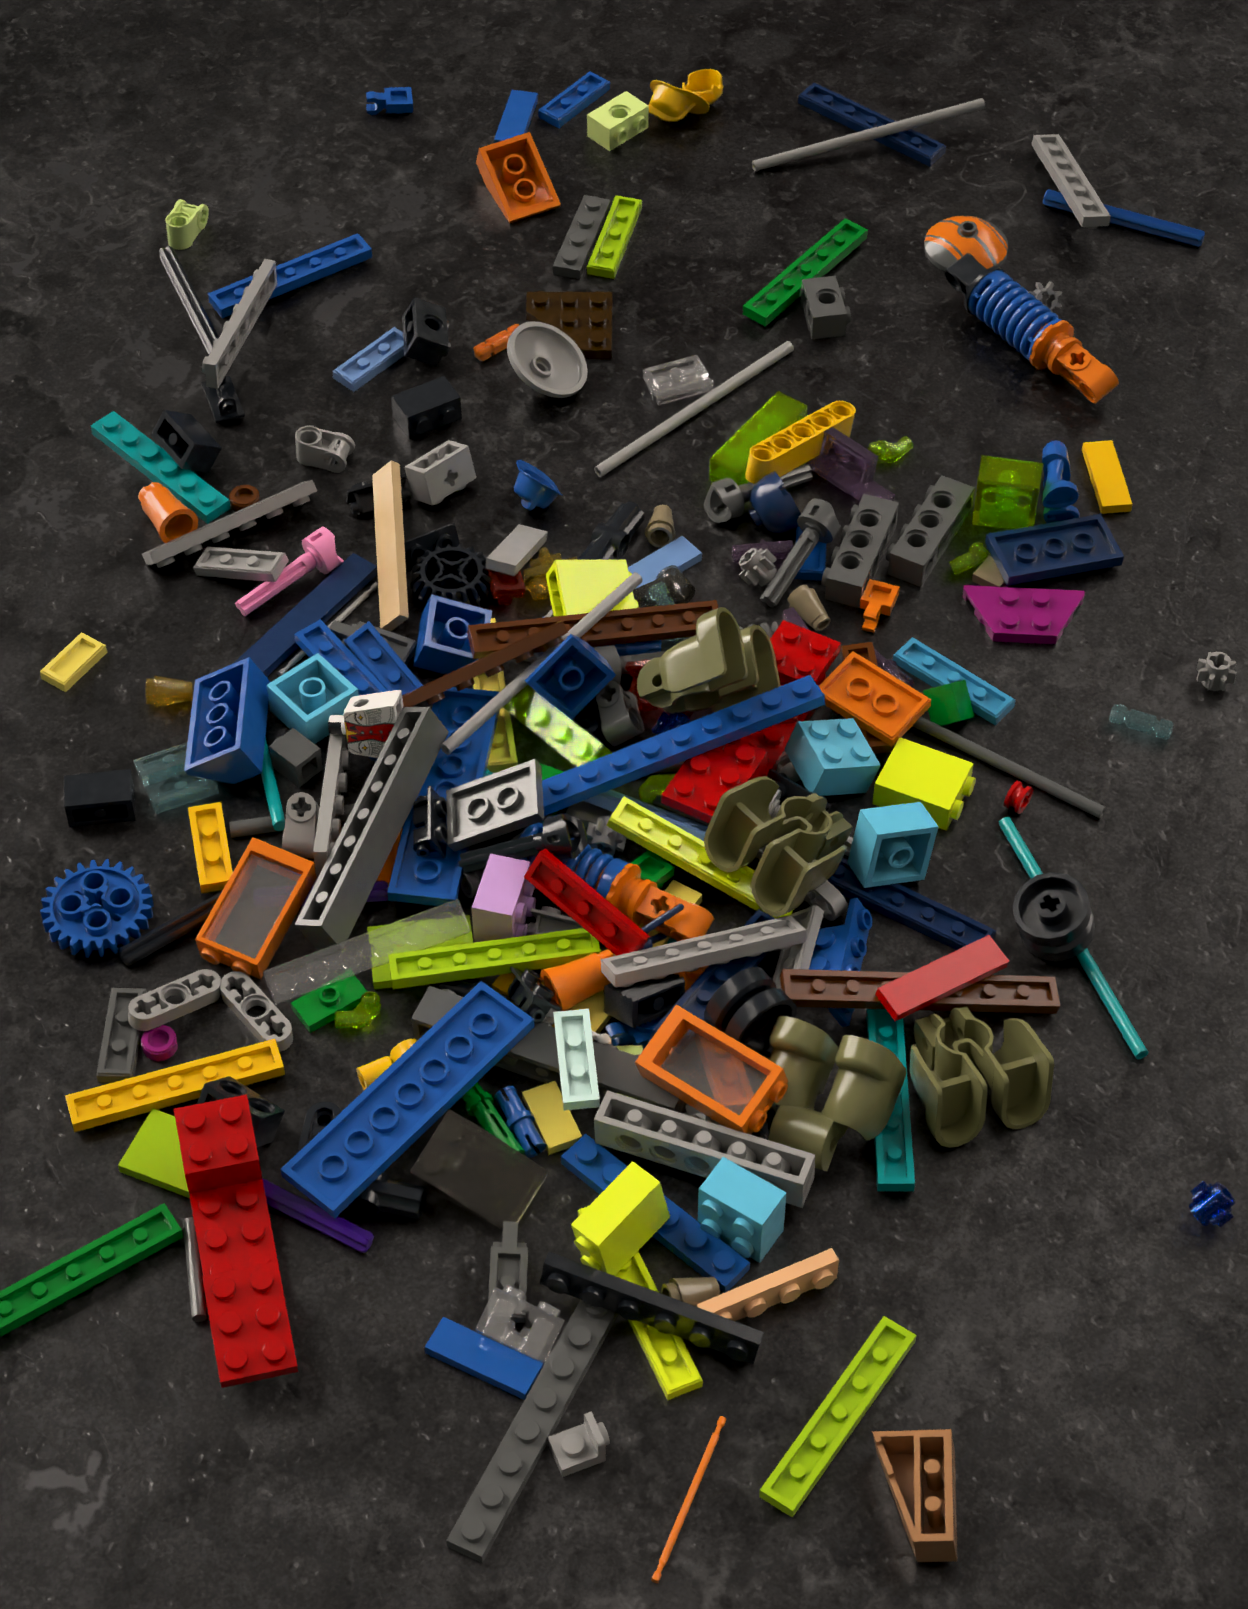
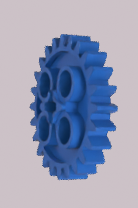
M106 859L102 866H97L95 860H91L90 868L86 869L81 863H78V871L75 873L65 869L66 878L55 877L56 887L46 888L48 897L41 899L43 909L40 910L45 932L49 933L52 942L58 941L61 950L70 946L72 955H76L81 949H84L86 958H89L93 950H98L100 957L104 956L105 949L108 948L116 954L118 953L117 945H127L130 943V937L135 939L141 937L140 929L149 928L147 919L153 918V898L149 884H145L142 874L135 875L134 867L124 871L122 862L119 861L114 867H110L109 859Z

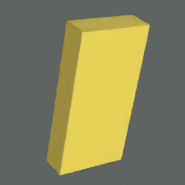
M81 632L40 671L41 679L67 692L107 654L106 645Z
M556 1081L522 1092V1099L527 1110H530L535 1118L534 1125L543 1141H545L546 1150L549 1155L570 1148L582 1137L570 1110L564 1111L562 1093Z

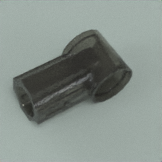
M671 565L664 568L658 574L656 580L634 589L633 596L637 600L639 608L668 605L670 603H688L694 597L696 590L677 566Z

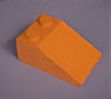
M530 132L479 148L476 164L487 189L509 224L561 206Z

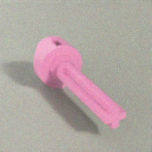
M321 527L304 538L302 546L305 553L286 566L276 582L265 581L236 601L235 605L241 611V614L247 616L315 567L321 573L328 574L341 565L344 560L336 554L335 536L327 528Z

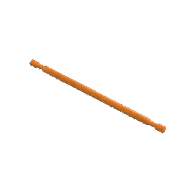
M720 1416L717 1421L715 1432L712 1433L659 1559L657 1570L651 1578V1581L654 1583L659 1582L662 1569L669 1559L719 1439V1433L727 1420L724 1416Z

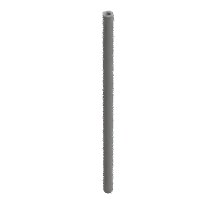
M981 98L753 160L752 166L754 171H759L985 109V102Z
M786 341L594 467L595 473L599 477L604 476L794 350L792 343Z
M634 572L574 625L568 633L562 636L563 640L570 634L579 638L583 636L643 582L642 577ZM560 644L547 649L440 745L442 751L450 755L528 685L525 680Z

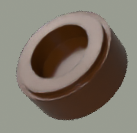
M251 485L235 487L229 494L230 506L236 512L259 502L260 494L258 489Z

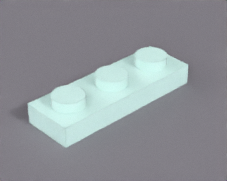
M589 1009L553 1012L563 1109L566 1111L600 1107Z

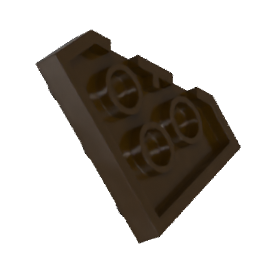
M527 292L526 320L529 322H543L560 329L577 344L585 359H612V292Z

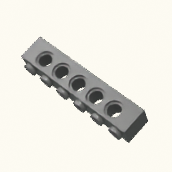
M611 1091L606 1092L594 1118L596 1144L705 1178L709 1176L722 1157H725L785 1191L786 1203L803 1208L814 1180L815 1154Z

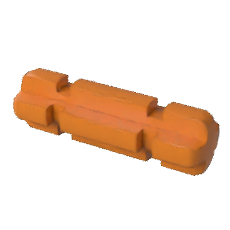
M514 324L507 328L508 331L503 330L485 340L486 343L481 342L473 348L474 356L479 361H485L492 357L491 354L496 355L507 349L508 339L519 324Z

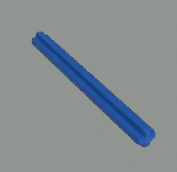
M1051 189L1045 192L1043 198L1045 206L1073 213L1061 192ZM1103 204L1111 216L1109 222L1111 224L1200 247L1203 244L1205 238L1203 230Z

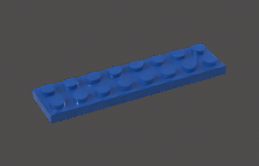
M456 687L444 691L446 697L433 703L432 711L449 731L446 739L499 692L468 688L457 691ZM500 710L450 755L445 754L440 749L417 798L419 796L428 797V786H431L440 797H444L446 800V790L485 777ZM412 806L403 826L387 892L388 901L456 908L462 882V873L464 872L463 867H459L458 861L461 860L459 854L468 852L469 847L454 852L446 843V858H442L437 851L430 852V855L427 857H419L413 850V830L417 828L413 824L414 809Z
M480 981L280 1169L282 1177L335 1219L535 1027L534 1019Z

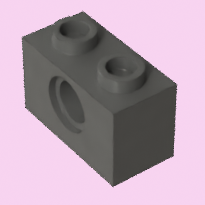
M836 276L802 279L801 304L811 339L846 336V324L851 323L850 307L844 305V288L839 287Z

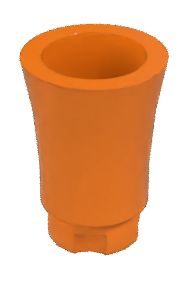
M151 482V484L140 490L138 499L141 501L142 510L149 517L164 543L197 529L198 517L196 513L182 504L168 488L158 482Z
M606 949L598 954L594 952L563 965L542 969V983L555 993L553 999L561 1007V1011H568L578 1003L604 991V987L611 983L601 972V959L613 957L614 955L609 949Z

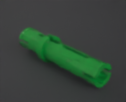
M477 1082L462 1096L466 1102V1110L469 1115L476 1117L488 1138L503 1158L504 1163L507 1166L515 1165L525 1157V1150L520 1146L494 1107V1099L491 1094L484 1092Z

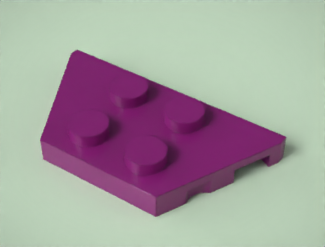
M964 585L963 587L964 600L971 602L975 608L974 615L986 627V632L991 640L997 642L1056 644L1062 636L1063 629L1068 627L1073 619V614L1077 607L1083 604L1085 591L972 585Z

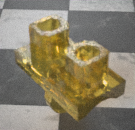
M546 547L539 549V558L530 560L531 568L523 570V580H521L523 591L529 589L535 602L550 597L546 573L555 560H562L560 553L550 555ZM576 556L564 560H578Z

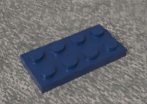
M1101 514L986 534L985 544L1007 586L1120 566L1124 559L1122 551Z

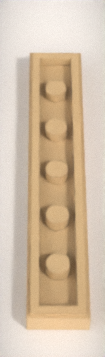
M391 460L372 475L380 628L387 631H392L409 618L400 464Z

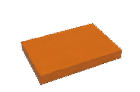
M854 651L818 686L825 695V705L846 719L854 718L859 727L891 747L931 707L932 699Z

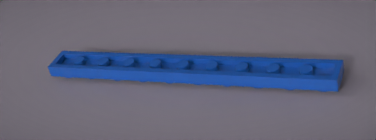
M808 675L542 780L544 816L825 705V695L811 675Z

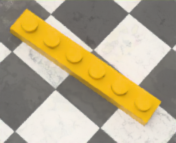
M272 1039L65 1095L74 1132L151 1112L152 1108L158 1110L198 1099L205 1083L227 1076L246 1086L285 1075L276 1040Z

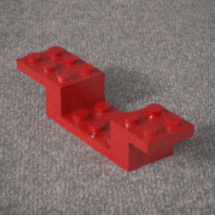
M786 620L781 622L770 638L775 653L781 686L811 675L819 686L826 679L827 670L841 650V642ZM817 708L685 760L662 793L661 803L710 823L719 800L726 791L754 778L767 777L769 769L774 771L777 769L780 759L786 755L784 748L797 722L809 721Z
M247 1094L175 1108L174 1115L184 1173L190 1195L221 1388L298 1372V1366Z

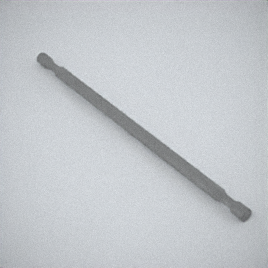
M375 582L371 585L368 591H365L335 620L342 622L369 597L370 593L378 588V583ZM301 650L295 657H293L288 662V664L284 668L280 669L277 672V674L279 676L285 674L287 670L293 667L297 662H299L306 655V653L303 650Z

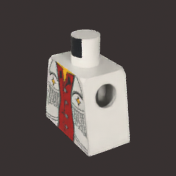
M393 690L350 698L344 710V715H330L328 721L330 735H346L348 750L352 754L378 758L404 707L402 691Z

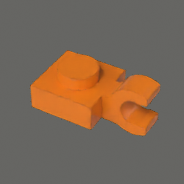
M869 579L860 600V608L865 609L863 615L865 621L862 630L874 633L880 614L890 616L899 596V586Z

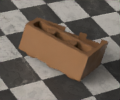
M951 1429L873 1431L877 1455L917 1562L957 1561L955 1448Z

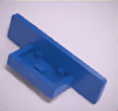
M858 898L850 899L844 925L819 929L809 970L861 971L863 957L867 952L866 943L869 929L872 927V916ZM828 1008V1010L838 1023L845 1027L850 1025L852 1012H854L855 1008Z

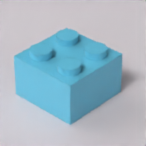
M319 653L266 685L270 711L290 730L292 728L296 729L314 744L330 735L328 730L330 715H344V710L350 698L359 696L358 689Z
M854 718L798 721L784 748L805 788L819 796L867 793L881 766Z
M921 802L860 809L847 863L864 888L925 880L939 826Z
M722 1157L699 1188L698 1222L701 1223L700 1229L717 1239L720 1238L744 1258L750 1257L760 1263L784 1231L786 1192L727 1158Z

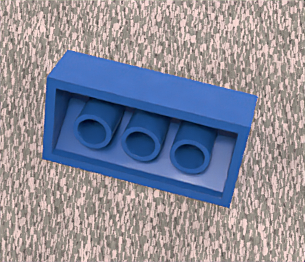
M250 657L195 680L184 768L187 775L236 784L262 773L269 703L266 685L270 681Z

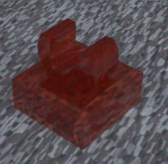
M488 570L487 575L491 577V592L493 598H499L498 605H511L513 598H524L526 588L521 571L515 576Z

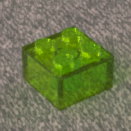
M982 455L972 524L1003 529L1034 526L1043 463Z

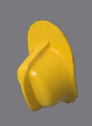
M653 80L650 83L653 95L648 105L649 113L664 121L676 122L683 119L688 113L704 114L709 111V103L694 92L674 87L659 80Z

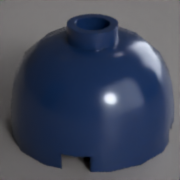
M773 471L759 480L753 487L750 495L753 508L748 512L757 527L762 524L769 532L785 534L799 527L797 519L801 513L790 493L788 494L787 490L782 487L784 483L781 478Z

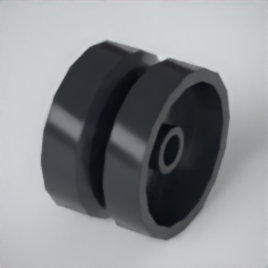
M1049 872L1037 875L1025 882L1016 893L1013 903L1015 921L1022 943L1032 955L1046 961H1064L1072 959L1085 951L1093 940L1096 926L1087 891L1077 879L1064 873Z
M750 967L738 972L717 989L704 1011V1020L758 1054H761L772 1047L769 1039L777 1017L788 1016L794 1018L796 1015V1004L782 989L776 988V983L762 968Z

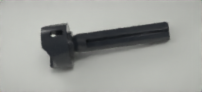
M558 814L544 820L541 833L459 854L461 860L458 863L459 867H463L464 873L485 869L490 854L523 859L538 855L545 848L563 862L576 858L588 845L587 834L582 820L568 814ZM574 832L575 839L570 840L569 833Z

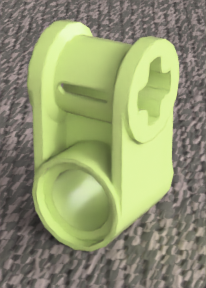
M182 199L176 202L174 208L165 219L169 246L173 249L182 250L189 248L193 244L198 234L207 224L209 216L207 205L200 204L196 206L187 204Z

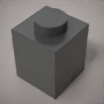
M294 728L283 736L276 738L269 746L273 768L298 788L323 770L320 748Z

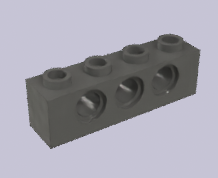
M941 475L935 486H929L925 495V501L922 505L918 504L916 506L911 522L903 525L899 540L896 544L892 543L887 551L886 560L889 561L888 575L919 587L923 586L971 512L975 487Z
M863 494L859 505H853L849 520L851 523L849 526L845 525L841 533V546H835L831 557L832 566L831 568L826 567L822 576L821 585L826 586V600L860 608V600L868 581L874 578L897 525L899 502Z

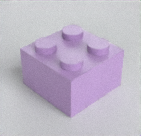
M490 854L472 905L474 943L527 935L528 926L525 923L527 917H533L530 912L531 908H536V897H532L535 887L524 878V875L531 866L530 861Z

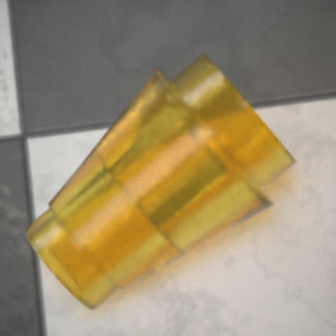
M154 675V678H146V704H154V707L192 701V682Z

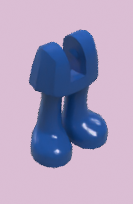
M1051 441L1043 448L1042 463L1044 465V491L1042 504L1045 507L1043 510L1044 520L1047 523L1080 518L1078 509L1072 506L1078 500L1079 492L1077 486L1070 481L1071 473L1067 447L1061 441Z

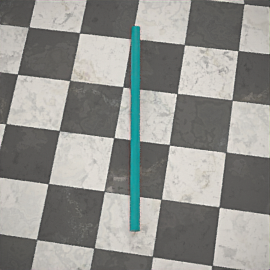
M1002 818L998 824L1030 879L1043 874L1011 818ZM1086 948L1085 951L1076 956L1135 1058L1142 1059L1146 1057L1149 1053L1089 950Z

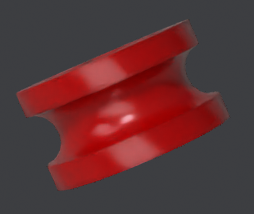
M1019 780L1014 782L1004 800V807H1014V811L1017 814H1021L1025 810L1033 794V788L1030 786L1024 788Z

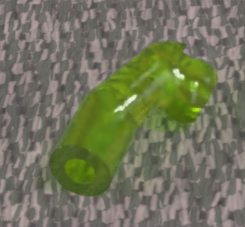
M903 436L896 443L878 440L870 443L868 454L872 458L893 463L913 448V443L906 436Z
M974 543L969 547V552L949 561L955 576L972 567L981 565L989 556L988 549L982 543Z
M675 774L651 775L639 788L638 794L643 802L652 803L657 795H662Z
M373 991L365 992L361 996L362 1002L359 1003L354 1011H335V1028L367 1027L380 1013L381 1003L379 995Z

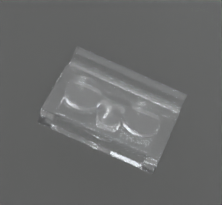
M698 355L643 369V379L652 395L657 398L658 405L713 390V380L709 379L708 372Z

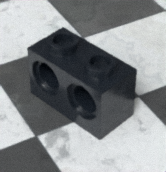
M230 1076L204 1084L197 1104L247 1094L256 1146L260 1147L273 1142L285 1110Z

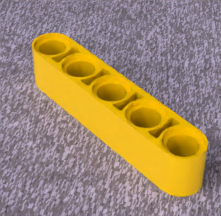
M846 401L832 402L750 448L745 473L746 479L756 484L773 471L781 477L847 440L852 430L856 411L855 407Z

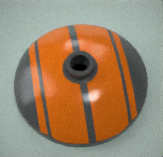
M954 216L936 223L928 230L924 239V252L928 260L943 271L966 253L971 254L983 267L989 269L1000 267L1004 263L1008 254V241L1004 233L997 226L985 219L974 216Z

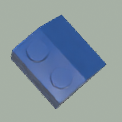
M431 594L421 614L413 666L447 674L478 660L473 659L467 634L468 625L491 623L492 611Z
M570 634L525 681L571 721L616 674L607 660L585 640Z

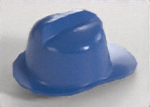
M516 461L519 473L514 485V492L521 498L523 507L529 511L535 507L546 509L558 495H563L559 492L555 483L542 471L525 461Z

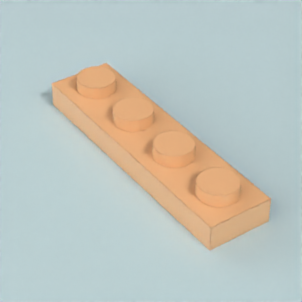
M833 1248L701 1302L697 1304V1307L733 1321L747 1316L750 1318L759 1316L768 1307L780 1302H792L806 1291L814 1288L823 1289L837 1279L839 1259Z

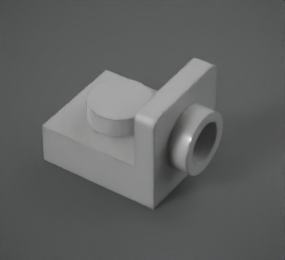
M592 1412L584 1414V1424L548 1437L549 1448L562 1477L606 1461V1445L610 1444L609 1435L603 1422L596 1423Z

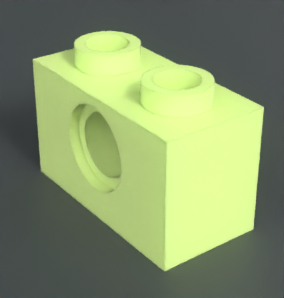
M627 91L587 114V136L608 151L649 128V106Z

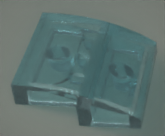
M187 743L133 760L138 776L156 814L219 793L215 780L190 776L184 771Z

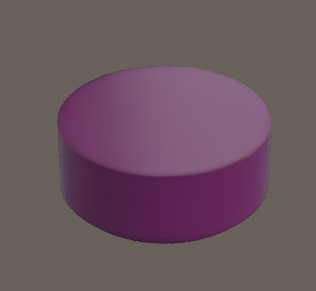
M165 1025L145 1031L141 1038L143 1053L153 1061H164L171 1058L178 1048L176 1033L172 1028Z

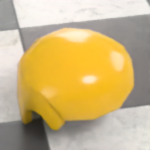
M702 69L692 72L688 75L687 84H682V89L700 95L711 105L723 93L722 75L719 71L713 69Z

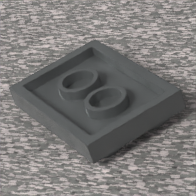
M533 759L446 790L448 846L455 852L544 821L542 766L539 762Z

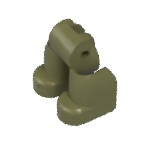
M724 607L701 615L697 619L695 636L683 640L666 650L661 657L648 661L640 670L637 678L639 696L647 700L652 706L672 714L685 711H700L711 707L712 712H717L781 686L773 645L767 633L759 625H752L740 630L732 613Z
M763 776L736 786L721 796L706 830L704 844L711 862L720 870L729 873L750 864L756 857L759 849L766 846L752 877V894L756 903L764 912L770 916L779 917L798 908L808 892L824 884L837 871L847 850V846L844 843L851 834L853 826L843 818L841 812L835 811L829 814L825 810L827 805L826 799L816 793L807 797L793 796L787 798L782 802L776 817L772 819L769 814V805L779 785L769 777Z
M967 1006L953 1008L949 1018L942 1019L934 1013L928 1017L915 1020L914 1037L916 1044L911 1046L909 1072L914 1089L926 1108L925 1119L927 1127L941 1146L949 1148L961 1146L971 1141L981 1131L985 1121L987 1084L992 1090V1107L1008 1128L1021 1129L1028 1127L1041 1119L1046 1113L1051 1101L1054 1059L1027 1022L1015 1018L1004 1020L1003 1045L992 1054L994 1036L991 1028L985 1022L974 1018Z
M778 1016L769 1039L773 1048L769 1060L784 1069L788 1080V1088L781 1101L778 1103L774 1102L769 1108V1111L776 1112V1104L780 1105L772 1121L768 1140L815 1154V1168L828 1171L837 1143L849 1127L859 1132L864 1140H871L882 1132L893 1112L907 1070L890 1049L874 1041L854 1035H845L838 1048L822 1029L793 1017ZM836 1061L839 1068L822 1113L815 1111L814 1105L817 1095L823 1094Z

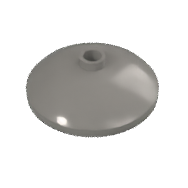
M533 321L519 325L510 335L507 342L509 361L518 377L531 389L546 396L566 398L576 394L583 387L588 373L586 360L577 344L563 331L552 325Z

